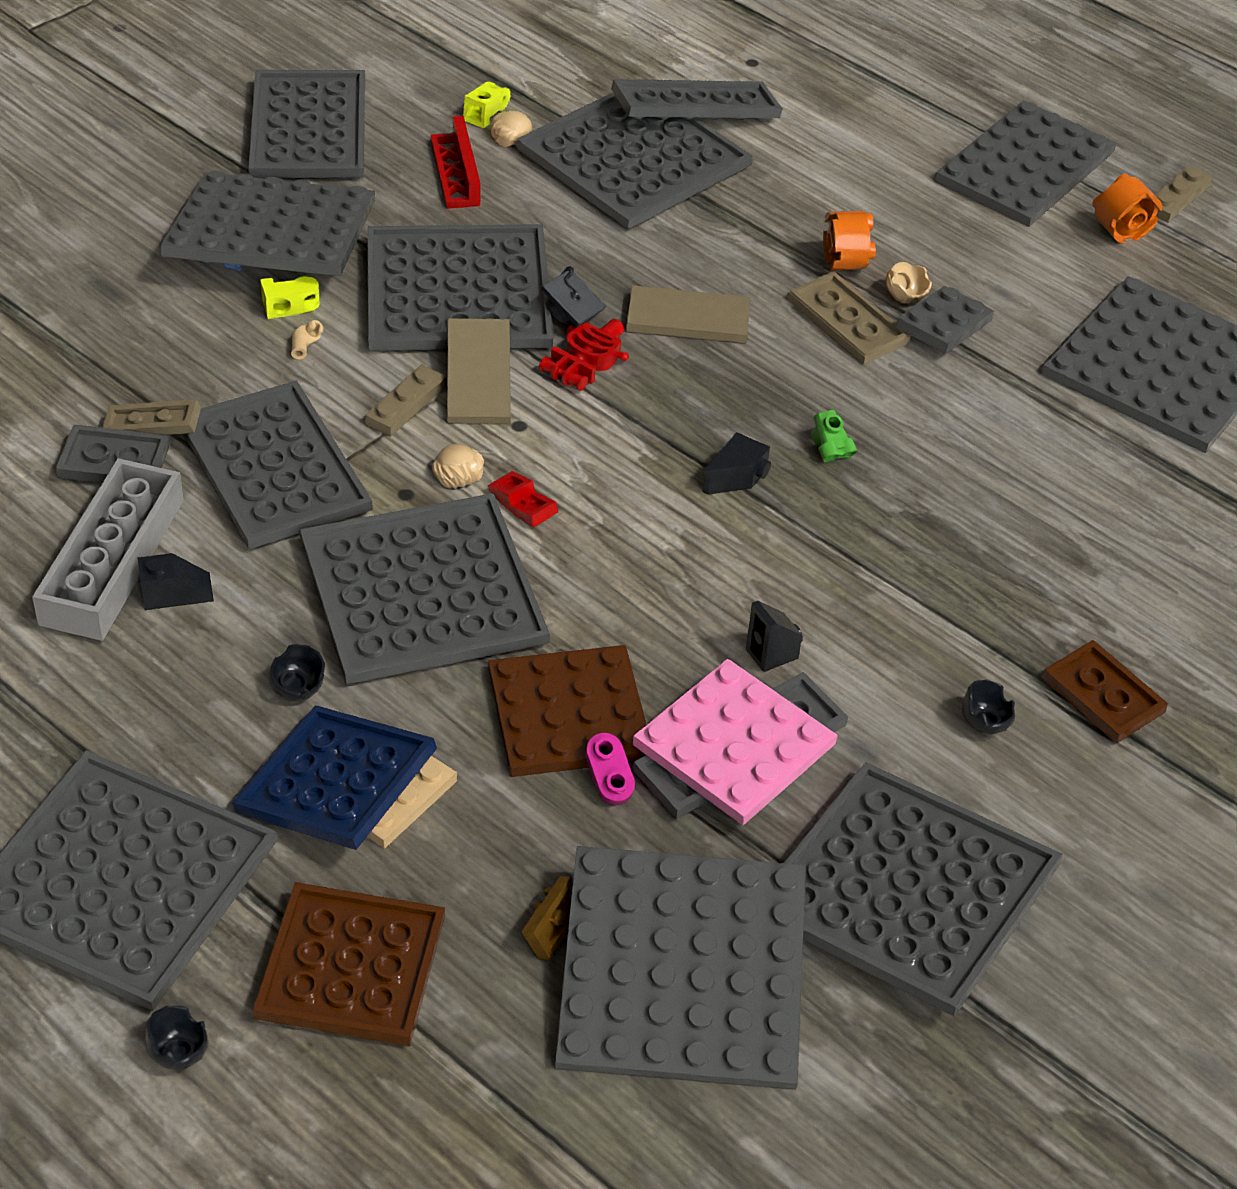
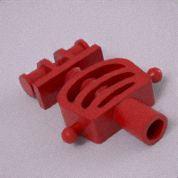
M611 319L601 329L587 322L577 328L573 325L567 328L566 351L554 346L551 349V358L548 356L543 357L539 364V370L550 373L551 378L555 380L562 377L564 385L569 386L571 384L577 390L582 391L587 383L592 384L595 381V371L610 369L618 358L621 361L629 359L627 352H621V339L618 338L624 333L623 324L618 319Z

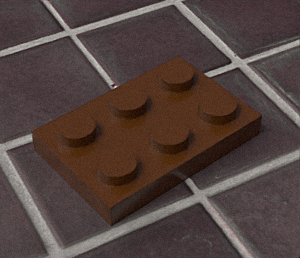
M1094 640L1045 668L1042 679L1116 744L1164 714L1168 706L1164 699Z

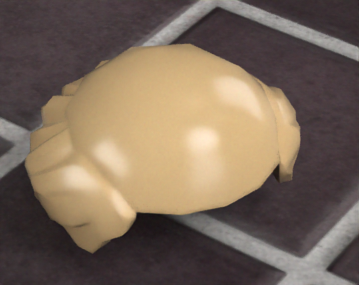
M519 111L502 112L493 118L491 136L495 138V142H498L503 147L516 145V139L532 132L533 125L524 113Z
M899 262L886 275V285L890 294L896 301L901 303H917L931 289L932 282L928 279L927 270L919 265L912 266L907 262Z
M462 444L448 445L440 451L436 460L432 463L433 475L445 488L452 487L455 489L458 486L463 488L466 484L471 486L472 483L482 478L484 459L478 451Z

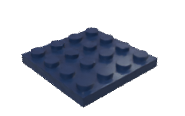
M315 705L233 800L232 804L235 812L357 850L436 751V743L432 737Z

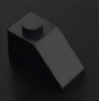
M736 432L705 468L703 493L709 495L753 488L760 478L764 479L771 468V461L768 460L770 446Z
M173 553L137 557L144 610L214 602L210 572Z
M758 600L752 602L746 651L761 670L766 672L799 659L803 636L798 625L793 624L784 612Z

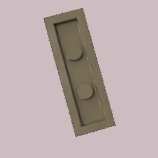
M1186 167L1155 194L1163 207L1162 212L1158 210L1156 217L1169 223L1210 187L1213 177L1204 173L1199 168Z
M421 364L365 414V424L391 437L447 386V376Z
M196 399L109 405L103 428L163 435L195 433L201 406Z

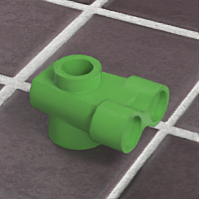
M835 410L819 412L813 417L815 426L811 431V438L819 446L818 449L823 462H830L837 458H849L858 452L853 439L848 438L843 428L842 418L836 414Z

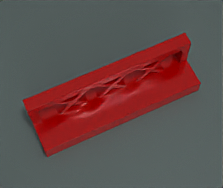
M453 116V133L431 134V145L446 209L477 207L481 203V183L464 116ZM445 143H454L449 148L439 145ZM450 158L456 161V163L450 165L444 161ZM454 175L461 179L454 182L448 178ZM456 192L467 196L451 198V196Z

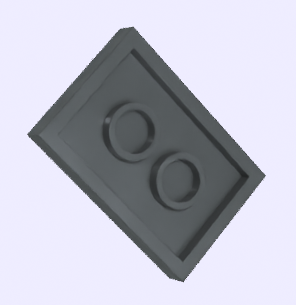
M943 286L899 316L895 328L946 354L991 322L994 310L986 307L978 300H973L961 294L955 288Z
M74 424L56 467L57 478L103 483L118 458L162 468L170 447L169 435Z

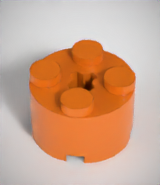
M1128 174L1118 176L1112 185L1094 198L1092 203L1095 208L1096 219L1119 243H1126L1124 240L1129 238L1136 241L1147 235L1159 220L1156 217L1158 210L1162 212L1163 208L1161 201L1139 178L1130 177Z
M864 210L827 212L824 223H830L829 230L823 231V249L826 263H832L828 267L829 271L866 269L869 265V259H875L876 255L874 241L870 242V230L873 229L872 213H865Z

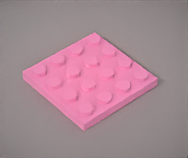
M727 659L637 732L633 737V745L738 823L745 825L836 744L837 734L737 664Z

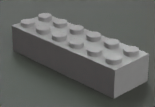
M119 458L116 460L32 596L38 626L100 641L104 640L140 578L137 557L153 555L184 501L180 472Z

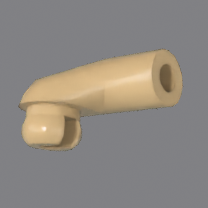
M311 320L308 324L298 327L293 332L292 357L295 359L305 358L307 346L320 339L323 325L319 321Z

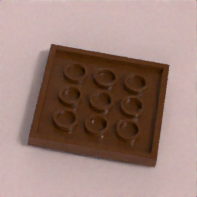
M626 645L488 661V670L511 777L589 768L585 756L586 748L590 739L600 733L612 734L620 740L628 763H633L646 756L645 753L633 745L634 735L647 724ZM608 746L599 747V751L602 754L607 755L611 753V749Z
M295 882L253 1008L254 1019L410 1046L445 920V907Z

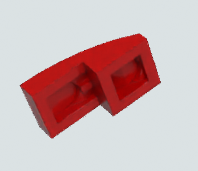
M511 471L488 485L489 491L494 493L495 498L505 508L532 527H536L558 513L556 501L536 492L533 480L517 472Z

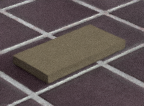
M834 271L788 291L787 300L863 365L910 342L911 335L895 328L896 323Z
M632 285L626 332L747 343L751 297Z
M448 318L447 423L511 424L510 319Z

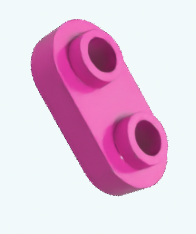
M597 734L590 739L585 752L600 798L610 805L624 804L633 794L635 780L620 740L612 734ZM608 746L611 749V753L607 755L602 754L599 751V747ZM612 779H619L622 781L623 787L615 788L611 785L610 781Z

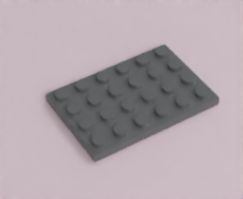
M255 70L249 155L250 175L255 178L264 179L267 177L290 179L364 178L365 70Z
M1023 100L936 172L935 182L1030 227L1115 152L1117 143L1101 134H1096L1083 128L1080 124L1070 122L1056 113L1044 110L1032 102Z
M297 380L201 408L195 433L183 434L248 549L299 534L300 529L330 524L373 510L372 499Z

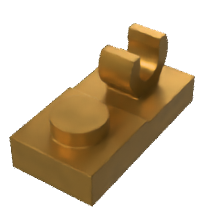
M560 876L553 887L546 888L543 891L546 898L542 903H535L536 911L522 930L524 937L538 959L551 960L568 933L573 889L571 877Z

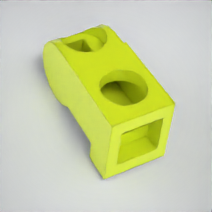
M488 81L465 95L463 110L465 122L481 128L487 127L490 124V117L498 111H503L508 105L510 90L505 87H498L496 84Z
M302 276L292 281L276 283L273 282V278L260 279L262 302L267 319L311 312L320 305L319 283L313 277Z

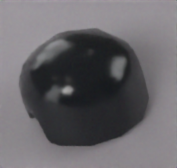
M289 645L282 655L274 658L270 667L269 682L277 694L289 701L309 699L322 686L325 662L320 652L309 645Z
M987 679L977 680L968 687L965 693L962 714L968 724L981 733L990 735L1002 733L1015 720V701H1007L1005 699L1003 685Z
M164 1006L153 1012L146 1023L145 1046L149 1056L159 1065L173 1070L187 1069L202 1059L208 1048V1037L204 1021L197 1022L189 1013V1009L185 1006Z

